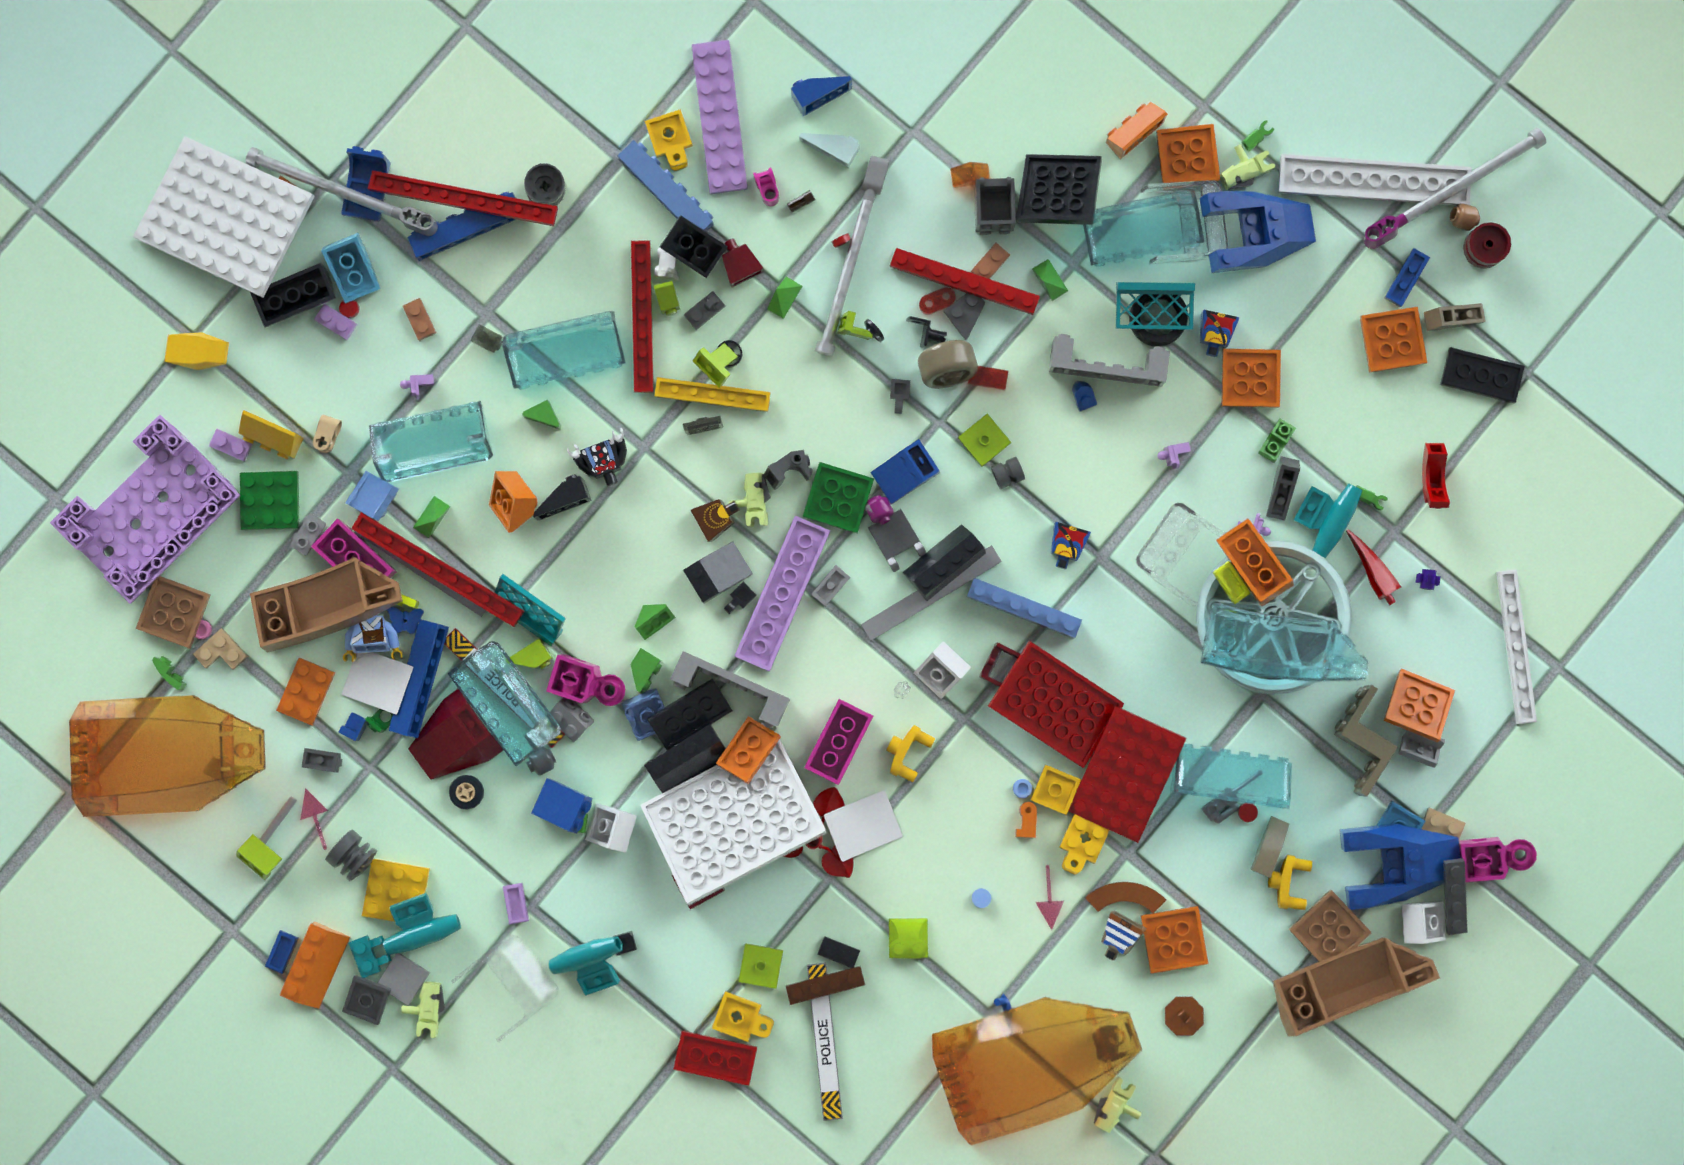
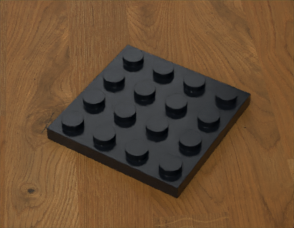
M1026 154L1016 216L1017 223L1093 225L1102 157Z

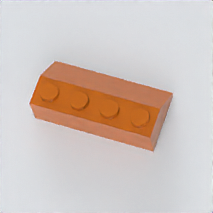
M311 923L280 992V996L296 1003L319 1009L350 940V936L320 923Z

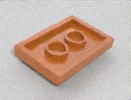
M299 658L276 711L313 726L336 672Z
M748 716L716 764L749 784L781 736Z

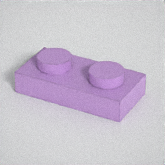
M323 304L314 318L315 321L346 340L349 339L357 326V323L326 304Z
M216 429L209 446L245 462L253 444Z

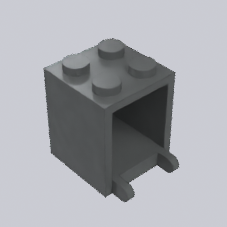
M982 177L976 179L974 186L975 232H980V235H989L991 232H999L1002 235L1010 234V231H1014L1016 224L1014 178L984 179Z

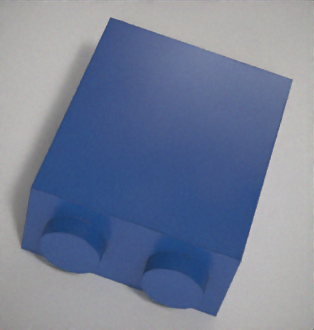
M547 778L531 814L577 834L583 826V819L591 808L593 798L558 781Z

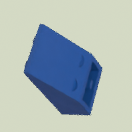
M918 439L870 473L889 502L893 504L938 475L940 470Z

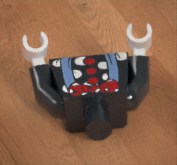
M620 428V435H616L613 429V438L580 451L578 446L574 444L576 451L570 452L567 448V452L573 458L578 468L588 476H594L596 479L604 477L607 486L616 484L618 481L614 472L622 470L621 466L625 463L627 454L623 429Z

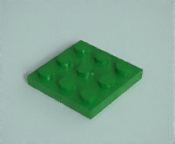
M819 462L803 517L858 534L874 478Z
M298 471L240 473L241 530L299 528Z

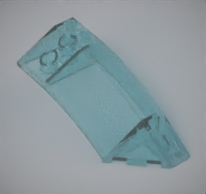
M1215 602L1212 604L1202 647V664L1262 677L1318 682L1366 680L1368 660L1357 652L1354 643L1346 634L1340 631L1334 619L1311 620L1289 618L1247 611Z

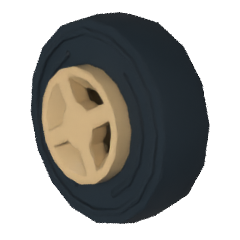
M463 775L457 777L452 782L449 796L455 806L468 810L480 804L484 796V788L478 778L471 775Z

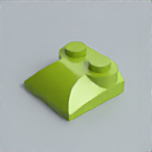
M889 918V958H928V918Z

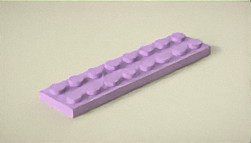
M729 40L692 44L710 194L748 190Z
M798 516L794 517L734 657L770 672L830 534V530Z

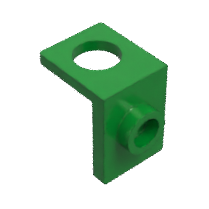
M379 709L372 717L368 716L365 719L369 723L368 727L375 733L377 731L384 733L390 726L391 719L388 722H383L380 718V714L385 710Z

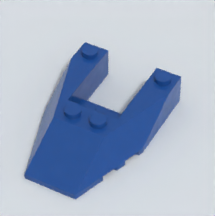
M1248 191L1212 192L1199 198L1202 217L1238 213L1243 247L1219 249L1209 254L1211 273L1266 267L1316 242L1310 204Z
M1401 824L1339 829L1341 849L1344 852L1381 849L1384 883L1345 886L1346 903L1350 910L1372 908L1406 901L1444 884L1443 861L1460 859L1459 838Z

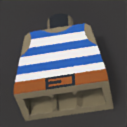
M1115 910L1112 911L1101 941L1109 946L1105 956L1115 961L1119 952L1123 955L1128 954L1147 928Z

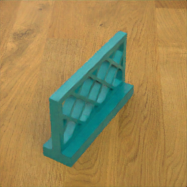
M1116 282V329L1193 330L1195 283ZM1121 294H1129L1134 300L1125 307L1121 303ZM1143 294H1148L1153 299L1146 308L1138 301ZM1152 294H1159L1156 298L1152 296ZM1163 294H1167L1172 299L1165 308L1157 301ZM1181 295H1190L1189 304L1185 308L1176 301ZM1135 302L1143 309L1136 317L1128 310ZM1154 302L1162 309L1155 318L1147 310ZM1174 302L1181 309L1175 317L1167 311ZM1126 311L1133 320L1128 325H1120V316ZM1144 312L1153 319L1147 325H1142L1137 320ZM1164 312L1172 319L1167 325H1161L1156 320ZM1183 312L1189 317V326H1181L1176 321Z
M502 574L500 576L495 593L523 609L524 613L518 623L552 646L562 634V627L566 618L506 575Z

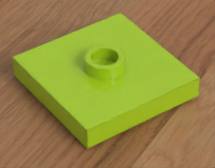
M988 413L958 437L981 467L1012 443Z
M745 943L738 982L776 989L783 950Z

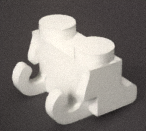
M659 247L657 256L660 260L659 266L655 267V276L662 279L679 281L678 273L675 270L677 259Z

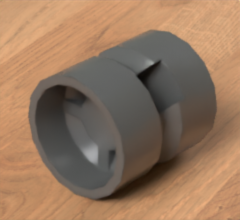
M1017 457L1006 460L1005 464L999 463L991 466L992 473L1000 490L1010 486L1011 482L1018 483L1025 480L1024 472Z

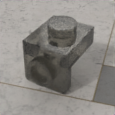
M479 324L470 341L489 352L495 353L502 346L503 336Z

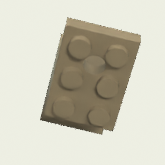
M1366 685L1357 690L1355 694L1356 700L1353 704L1350 703L1344 712L1346 713L1343 720L1340 719L1334 728L1336 730L1334 735L1373 759V761H1369L1364 768L1366 772L1363 777H1359L1354 784L1355 790L1353 792L1359 796L1369 795L1398 748L1358 722L1378 690L1373 685Z

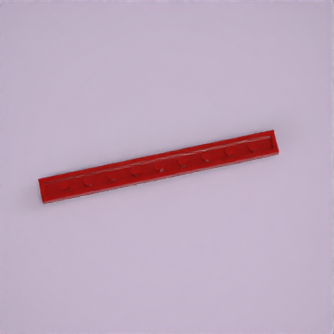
M373 170L368 186L369 191L553 227L558 212V207Z
M362 512L351 528L513 627L516 626L524 613L523 609Z

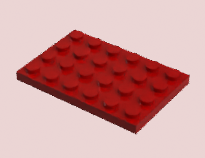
M1029 641L988 707L1078 766L1084 768L1095 751L1115 706L1122 708L1124 703Z
M1115 706L1068 811L1139 843L1187 738Z

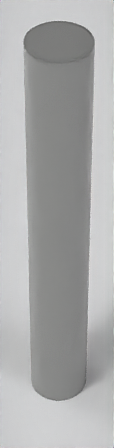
M292 796L261 836L260 840L264 844L267 843L297 800Z

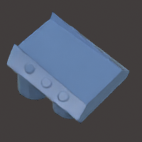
M365 471L345 503L379 521L380 518L386 515L387 507L396 497L399 488Z
M650 689L635 697L626 699L621 705L637 741L656 734L647 718L664 708L657 689Z

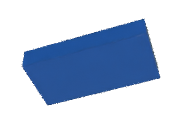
M280 930L265 967L284 974L299 937Z

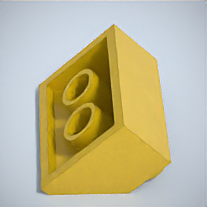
M245 410L242 412L238 433L244 436L243 440L251 444L254 441L261 443L260 448L269 452L271 449L278 451V456L287 460L289 456L295 459L304 439L303 437Z

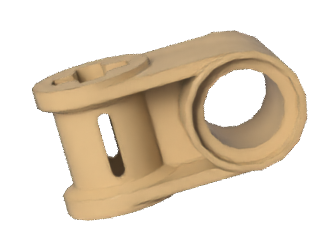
M326 415L320 417L313 439V446L321 453L332 451L341 430L342 420ZM321 442H327L326 445H320Z

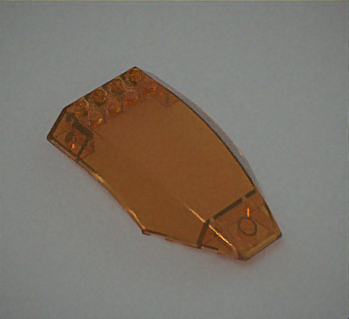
M195 695L80 701L69 720L72 800L83 817L200 811L207 804L216 801L223 794H227L242 782L251 779L253 775L266 769L264 730L235 717L223 709L217 708L211 703L201 700Z
M1043 997L1007 1011L932 1034L933 1059L958 1132L970 1145L1025 1130L1083 1109L1143 1050L1130 1012L1093 1007V1005L1071 1003L1070 1001L1055 1000L1050 997Z

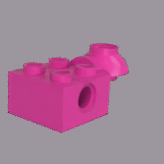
M559 654L556 657L546 692L579 703H588L596 696L599 702L605 706H614L623 700L626 689L623 681L616 675L608 674L602 676L598 665L565 654ZM610 685L615 689L613 695H610L608 692Z
M1499 837L1459 840L1460 857L1465 861L1466 882L1505 879L1509 867L1518 871L1527 870L1534 865L1537 857L1535 847L1527 840L1517 839L1508 845H1504ZM1516 851H1525L1524 857L1520 859L1516 858Z

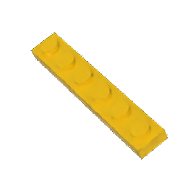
M657 377L654 396L768 412L771 392L728 386L718 387L713 384Z

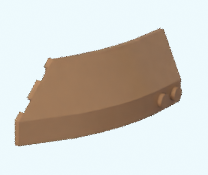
M355 557L313 575L250 593L259 644L267 653L338 632L370 619L403 601L397 581Z
M1383 937L1274 980L1273 984L1280 1018L1287 1036H1298L1355 1011L1412 991L1440 979V976L1432 959L1419 955L1415 951Z

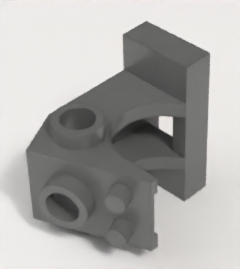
M804 450L791 451L776 463L769 465L764 476L772 488L776 490L783 483L786 471H799L805 480L808 481L813 473V469L808 467L810 466L809 456L805 455Z

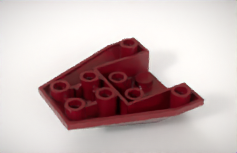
M460 688L442 700L420 731L419 737L415 738L408 748L430 780L488 762L505 750L494 734L489 732L470 706V701Z

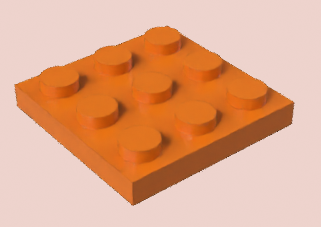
M1214 124L1156 131L1163 187L1220 181Z
M1418 307L1360 316L1369 373L1427 363Z
M1222 349V406L1279 408L1281 350Z
M1401 668L1398 672L1383 721L1438 743L1442 736L1455 690Z
M1198 906L1140 915L1142 926L1147 928L1144 932V940L1151 974L1208 964Z

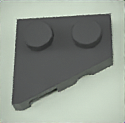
M966 293L943 311L965 341L969 338L985 305V301L980 297Z

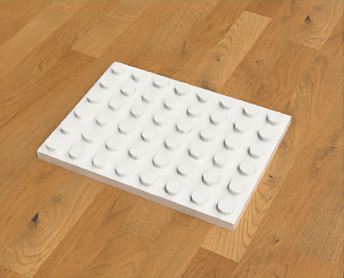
M184 136L133 237L263 298L315 196L310 192Z
M780 739L749 784L716 765L640 805L688 906L827 833Z

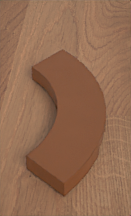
M1116 882L1103 885L1084 897L1098 912L1112 903L1128 901L1140 904L1154 913L1167 901L1157 891L1134 882Z

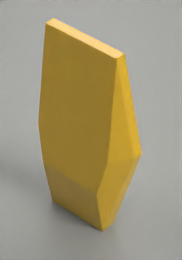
M202 332L170 334L167 339L165 362L195 370L225 365L227 363L229 342Z

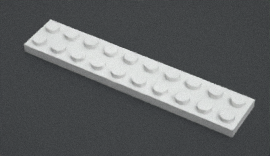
M1281 154L1278 193L1420 203L1471 172L1472 167ZM1471 185L1440 204L1470 205Z

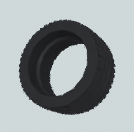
M1143 294L1138 299L1143 306L1145 303L1153 300L1148 294ZM1152 294V296H1153L1154 298H1156V297L1159 295V294ZM1163 294L1158 298L1168 303L1172 301L1167 294ZM1179 297L1176 301L1185 308L1184 300L1182 297ZM1135 302L1130 312L1136 317L1142 308ZM1174 302L1172 305L1178 314L1181 309ZM1183 312L1177 318V322L1181 326H1186L1188 316ZM1129 315V322H1131L1133 318ZM1132 329V332L1144 344L1160 347L1176 341L1185 329H1173L1171 332L1159 336L1151 334L1145 329Z

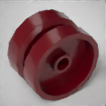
M1493 222L1483 223L1472 230L1465 238L1463 245L1464 255L1468 262L1475 267L1482 269L1491 268L1504 260L1509 254L1512 245L1511 237L1508 231L1500 224Z

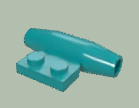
M1348 483L1338 498L1333 501L1329 494L1311 486L1294 520L1310 529H1319L1312 551L1324 558L1329 555L1340 541L1356 511L1362 493L1361 489Z
M427 893L390 906L389 909L394 921L402 930L383 940V946L387 955L412 951L440 941L461 929V923L457 914L433 918L434 909Z
M617 936L589 941L567 949L550 959L548 963L549 969L553 974L577 971V981L585 996L618 985L620 982L612 964L610 965L605 960L622 951V943Z

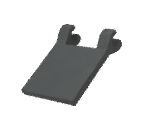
M901 509L893 513L888 523L883 525L875 523L868 527L893 572L900 569L894 557L914 546L920 557L926 554L925 548Z

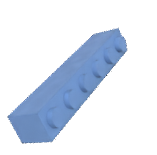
M633 140L617 155L628 170L677 220L682 215L706 231L714 225L712 221L713 216L707 210L703 211L699 207L700 203L694 196L690 198L685 193L687 189L680 182L676 184L672 180L674 176L667 169L664 171L659 166L661 163L655 156L650 157L646 153L648 150L641 142L637 144Z
M976 578L973 579L967 594V598L1073 639L1076 638L1082 619Z

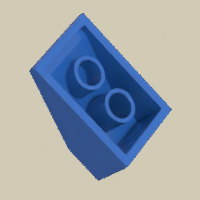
M850 76L809 78L804 81L802 79L798 80L791 88L792 99L804 117L852 89V78Z

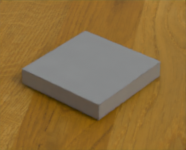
M397 953L378 983L391 988L390 995L409 1006L430 972L401 953Z

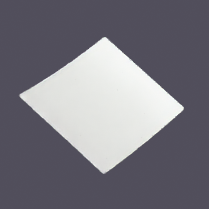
M373 652L356 653L357 658L352 662L342 695L397 714L413 666Z
M885 790L824 814L842 862L903 837Z

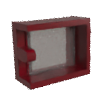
M998 642L995 643L979 677L1000 687L1020 656V653Z

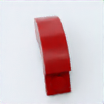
M1425 443L1422 484L1425 503L1429 504V508H1449L1450 505L1445 484V467L1448 454L1444 443Z

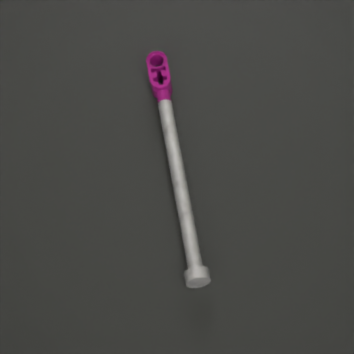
M1539 128L1533 129L1527 133L1528 137L1397 217L1386 216L1369 226L1365 231V246L1369 249L1380 247L1395 238L1398 229L1531 148L1539 149L1544 146L1547 141L1543 132ZM1375 235V236H1377L1378 238H1377V239H1370L1369 236Z

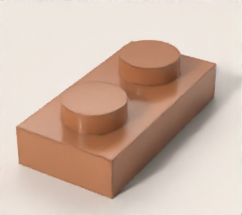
M995 243L971 270V273L990 279L1010 257V254Z
M420 298L403 305L419 341L436 334L435 328Z

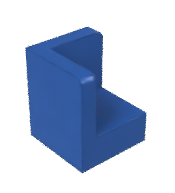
M352 712L345 726L342 725L338 733L354 741H359L368 722L365 720L366 718Z

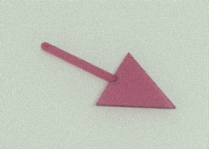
M305 788L300 820L313 816L322 847L326 850L327 846L317 814L328 810Z
M1046 865L1048 901L1036 902L1052 930L1064 901H1052L1050 867Z

